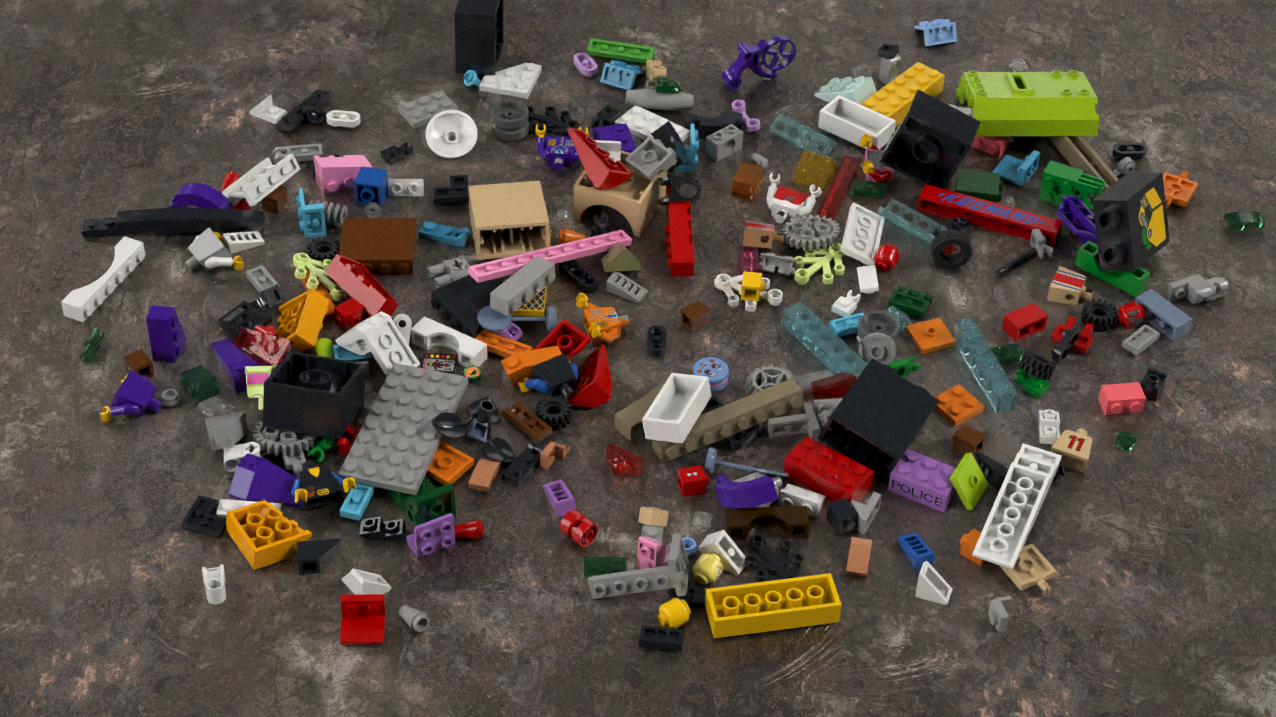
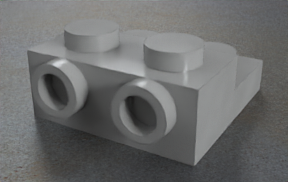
M651 136L625 159L629 166L648 180H651L660 171L665 173L677 162L674 150L670 147L666 148L659 139L655 140Z

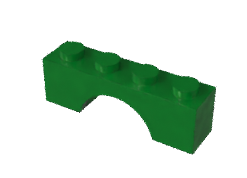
M1088 240L1078 249L1075 266L1134 297L1141 295L1147 289L1151 272L1141 267L1135 271L1100 270L1098 245Z

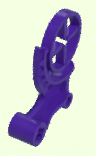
M778 36L768 42L762 39L757 45L741 43L737 48L740 52L737 60L729 69L722 73L721 78L730 90H736L742 83L740 77L746 68H750L753 73L761 77L778 76L776 70L787 67L794 60L796 46L786 36ZM781 42L778 47L779 54L782 57H786L787 59L782 63L777 64L779 60L778 53L776 52V50L770 48L773 45ZM787 42L791 44V53L783 52ZM766 54L774 55L770 64H767L765 61ZM764 64L766 68L772 71L765 70L760 66Z

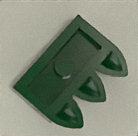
M667 76L653 78V87L656 92L678 93L682 91L676 81L670 80Z

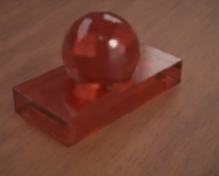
M609 443L607 445L606 462L610 463L611 471L614 474L624 475L629 471L641 476L644 473L643 457Z

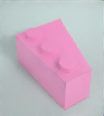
M329 155L328 157L314 156L316 184L324 195L353 187L361 166L372 168L364 155H344L343 157H335L334 155Z

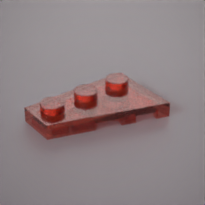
M242 328L233 344L262 366H278L287 356L295 341Z

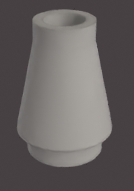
M408 605L400 608L399 616L404 619L413 631L422 632L428 627L429 618L425 612L411 608Z

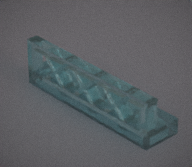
M781 113L777 115L769 129L770 132L823 159H826L831 149L836 151L839 147V144L833 139ZM779 123L785 125V130L777 131L776 128ZM790 131H797L799 136L791 138ZM809 137L813 143L804 145L803 138ZM823 144L826 146L823 153L818 152L817 145Z
M893 198L886 208L880 206L877 211L887 221L932 245L931 242L935 238L932 231L940 229L945 232L949 230ZM894 204L899 206L900 213L894 214L890 212ZM913 214L914 221H906L904 215ZM926 221L928 229L922 230L919 228L918 223Z

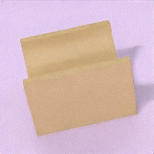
M621 151L620 162L633 174L632 178L612 190H598L593 186V182L588 178L584 170L574 184V219L580 221L592 205L609 206L619 211L628 220L633 236L640 237L660 206L658 205V200L661 197H666V186L658 184L657 178L667 177V171L665 173L660 171L651 180H648L626 163L625 159L631 153Z

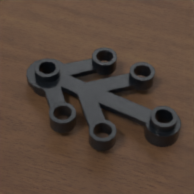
M527 106L529 110L528 121L533 119L543 122L538 124V130H544L543 125L545 124L546 133L544 138L545 136L563 133L569 134V128L578 129L580 127L578 121L571 119L570 112L562 111L559 120L553 106L545 108V115L548 117L535 114L534 108ZM537 124L529 126L530 134L537 135L535 132Z
M755 534L750 538L749 548L754 553H761L768 563L757 561V557L754 555H747L744 561L746 568L758 569L755 573V580L757 582L797 578L799 570L804 564V557L800 554L792 556V568L788 574L785 570V565L789 554L793 551V543L788 540L781 542V553L777 560L766 546L764 536ZM768 572L777 573L779 577L768 575Z

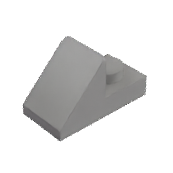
M873 492L870 499L867 498L864 504L854 500L850 501L851 506L858 512L857 529L862 535L866 533L880 508L881 494Z

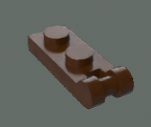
M516 402L511 408L501 411L502 417L506 421L512 422L537 442L552 434V428L520 402Z

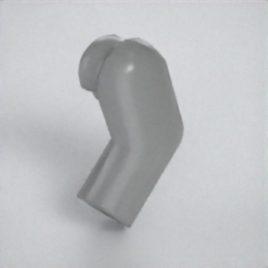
M753 153L751 160L757 163V169L761 172L768 169V159Z

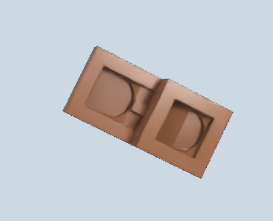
M480 459L468 483L469 488L489 492L491 483L495 480L500 462Z
M857 537L851 538L846 574L867 577L872 540Z

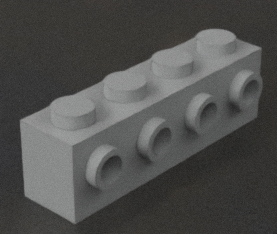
M536 256L490 293V308L506 316L517 311L519 307L554 281L556 276L555 264Z

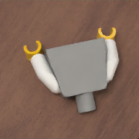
M207 228L201 235L196 236L193 243L188 247L193 256L185 263L191 271L200 264L205 271H210L220 266L231 267L232 265L235 270H242L244 268L242 258L235 256L232 259L231 254L223 245V236H220L218 232L213 233L210 228Z

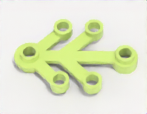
M832 243V246H829L828 249L820 250L813 248L810 251L807 248L805 250V257H795L794 259H797V268H800L795 271L796 282L800 285H805L812 274L823 268L822 282L824 284H832L834 276L831 273L829 264L832 259L835 262L834 274L838 276L843 275L845 266L842 265L841 258L845 254L840 252L842 244ZM816 255H825L824 257H816ZM805 264H813L808 269L802 268Z
M297 253L293 256V264L297 267L294 273L296 278L304 279L307 273L306 269L310 271L306 284L308 289L316 290L319 283L317 279H319L330 289L329 296L332 300H343L345 290L340 285L332 283L328 279L331 277L325 272L332 260L325 259L323 262L313 260L306 253Z

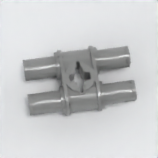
M476 254L466 257L461 255L458 258L448 261L444 260L441 264L427 267V272L430 278L434 277L435 287L439 289L470 275L468 273L469 266L482 264V259L477 260Z

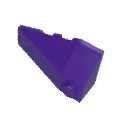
M229 338L211 343V348L235 393L247 391L245 366L263 365Z
M247 453L237 465L228 493L229 497L241 501L266 500L269 503L280 502L286 506L302 507L301 500L295 503V498L291 495L294 481L298 479L297 477L270 461Z

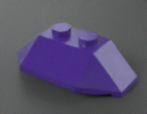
M1065 195L1056 214L1068 226L1069 231L1078 237L1080 243L1085 244L1089 240L1097 245L1093 212L1079 197Z

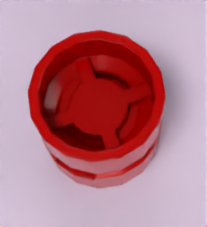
M573 509L562 518L559 529L581 547H586L596 538L599 526L589 518H586L578 510Z

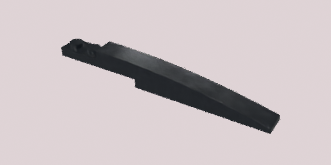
M221 208L118 211L117 217L84 220L81 232L83 237L155 230L156 236L203 232L207 228L213 231L264 226L265 212Z

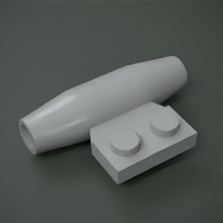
M646 80L645 89L626 91V104L637 105L645 109L686 110L693 109L694 95L682 92H656L653 87V81Z

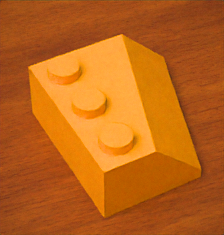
M310 289L279 306L281 316L278 317L277 323L280 326L276 330L279 334L278 348L283 349L291 345L297 350L304 352L315 347L319 331L323 327V318L328 311L329 299Z
M266 500L227 512L226 531L253 570L293 557L297 553V542L308 541L312 536L309 530L306 529L304 531L298 527L296 521L288 520L283 516V512Z

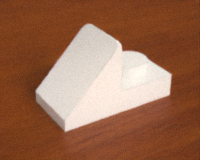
M269 95L251 109L249 114L276 124L281 120V117L287 115V111L273 106L272 95Z

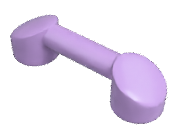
M743 100L732 102V111L743 114L742 120L747 125L748 132H754L761 128L758 119H750L747 116Z

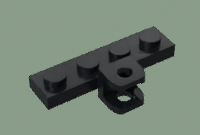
M322 90L314 91L300 105L294 107L291 112L281 117V120L275 124L277 130L291 131L304 119H306L307 123H321L326 119V113L320 112L319 108L332 98L331 93Z

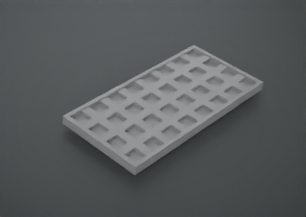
M394 363L338 476L343 479L354 478L355 482L416 495L443 438V435L435 430L431 420L440 413H455L468 385V377Z

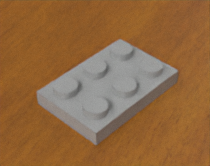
M438 91L398 106V112L414 129L428 124L436 114L442 111H459V107L443 91Z

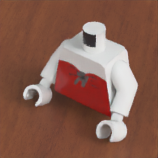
M772 172L769 175L771 186L768 188L766 200L768 208L772 210L771 215L777 223H783L784 220L790 222V219L796 220V217L802 218L803 215H809L816 202L815 198L819 197L822 191L819 186L818 190L814 192V184L809 188L811 196L783 186H778L777 188L776 185L780 183V175L778 174V178L774 180L772 179Z

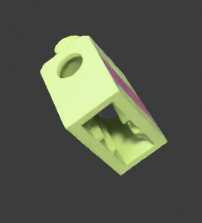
M245 366L247 396L249 398H258V410H263L264 382L277 366Z

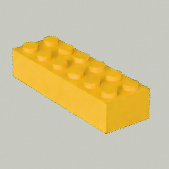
M917 62L860 105L896 120V127L902 122L917 90L919 89L932 97H936L943 91L945 75Z
M831 573L706 589L705 609L713 638L840 622L841 602Z

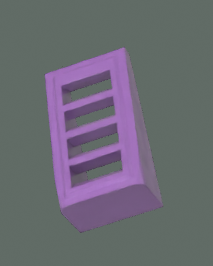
M563 480L543 485L557 517L565 516L570 510L576 509L575 499Z

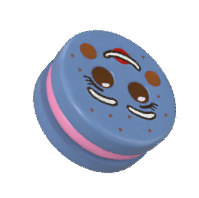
M707 357L695 363L693 375L708 377L711 392H718L728 384L729 368L721 359Z

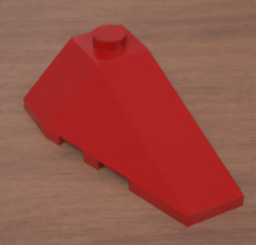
M563 319L533 350L558 346L561 353H564L568 360L578 354L592 339L570 322Z
M602 344L588 355L582 367L583 372L575 381L577 386L572 389L574 396L568 400L571 406L597 408L601 404H606L611 399L613 386L606 346Z

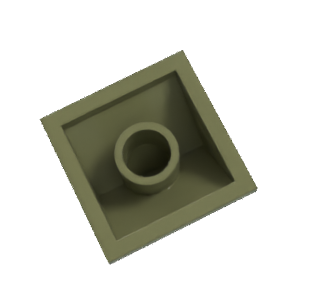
M619 241L601 259L604 272L641 270L638 258Z

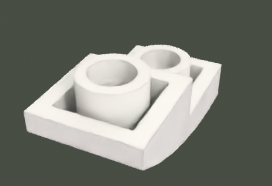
M875 265L857 267L860 293L872 294L875 291H879Z
M1050 409L1045 411L1039 410V443L1054 444L1060 437L1059 412Z

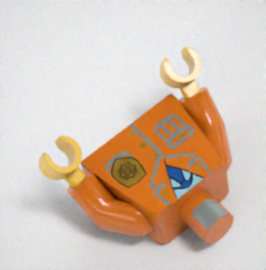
M579 293L575 298L577 307L584 308L583 324L588 336L592 339L591 343L593 346L611 343L615 339L620 338L621 327L629 326L628 315L617 316L613 307L595 306L588 301V297L583 293Z

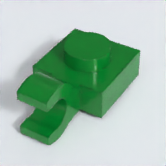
M914 356L908 357L907 360L904 358L888 363V366L892 367L903 378L907 377V373L916 372L920 369V363L914 364Z
M1019 368L1016 371L1018 376L1014 381L1017 384L1023 385L1022 390L1039 399L1049 389V382L1038 377L1036 378L1033 375L1030 377L1023 369Z
M319 436L317 443H314V447H311L312 449L308 451V457L316 454L317 458L314 463L317 464L323 461L324 450L327 451L334 445L333 440L335 438Z

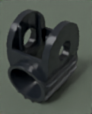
M689 175L683 178L679 176L657 178V183L661 184V186L671 185L672 197H661L658 200V205L669 206V202H690L692 204L699 200L701 185H699V180H696L695 177L693 178ZM689 183L694 185L697 193L691 198L683 197L678 191L683 184Z

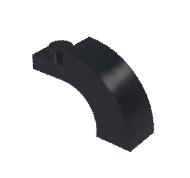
M726 110L721 116L707 118L687 113L685 128L690 130L691 124H694L695 130H698V138L706 139L707 136L730 124L741 129L743 114Z

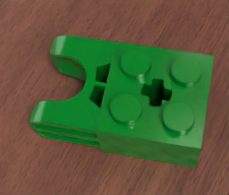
M1050 160L1043 171L1038 200L1060 206L1065 195L1077 196L1094 214L1092 202L1094 198L1089 194L1101 193L1105 187V182L1101 178L1085 174L1083 170Z

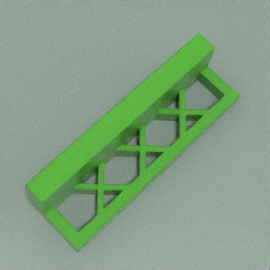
M591 38L587 48V55L646 63V60H655V47Z

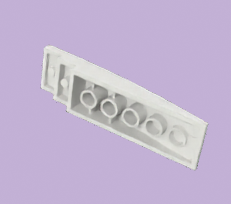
M1022 444L1019 453H1017L1014 462L1011 463L972 553L973 557L1013 569L1061 462L1062 455Z

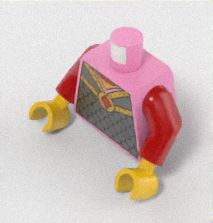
M864 134L860 145L864 148L867 147L865 161L862 164L865 182L882 183L893 181L894 172L898 171L879 162L884 151L879 150L873 143L870 144L872 141L871 136Z

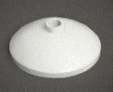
M446 110L436 114L429 121L426 128V141L429 148L436 155L443 158L456 159L463 157L474 148L477 142L478 133L475 122L469 115L458 110ZM451 137L455 138L454 141H450L449 139Z

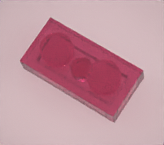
M740 245V274H743L744 271L758 273V247Z

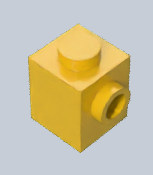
M744 271L741 300L759 302L760 292H764L765 281H762V273Z

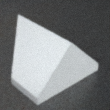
M925 561L918 576L915 597L942 605L948 604L953 589L930 563Z
M354 568L341 579L355 595L385 594L392 588L380 575Z

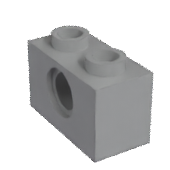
M730 124L707 136L705 154L718 162L742 149L743 131Z

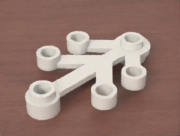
M719 274L714 280L715 287L724 290L730 306L735 307L739 305V296L735 295L733 290H737L741 295L742 284L738 283L742 282L743 274L735 277H730L728 274ZM762 278V281H765L764 290L770 287V280ZM779 289L760 292V298L767 299L773 306H777L782 302L783 293ZM744 300L747 311L753 312L756 310V301Z

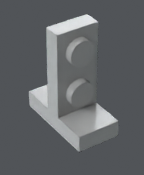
M804 402L802 414L769 418L767 429L769 438L808 433L810 438L819 442L820 426L811 402Z

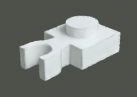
M850 290L846 298L840 296L832 305L831 311L843 317L850 316L857 308L861 294L858 293L857 296L853 297L852 290Z

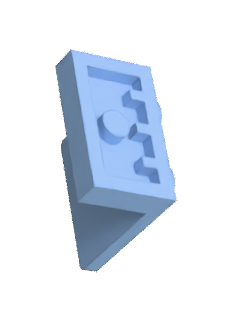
M936 19L932 22L923 21L919 22V25L914 26V29L924 30L925 46L958 41L956 22H950V19Z

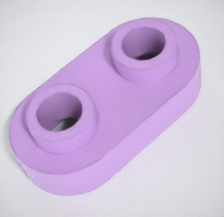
M577 53L574 55L573 63L583 75L592 77L597 73V64L587 53Z

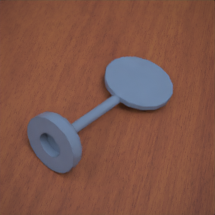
M486 306L478 312L477 320L483 328L489 331H502L508 328L511 321H545L546 329L551 332L556 327L555 306H548L545 317H511V315L506 316L490 308V306Z
M709 448L705 464V473L708 476L714 473L715 465L749 472L760 471L789 476V473L717 461V450L715 448Z

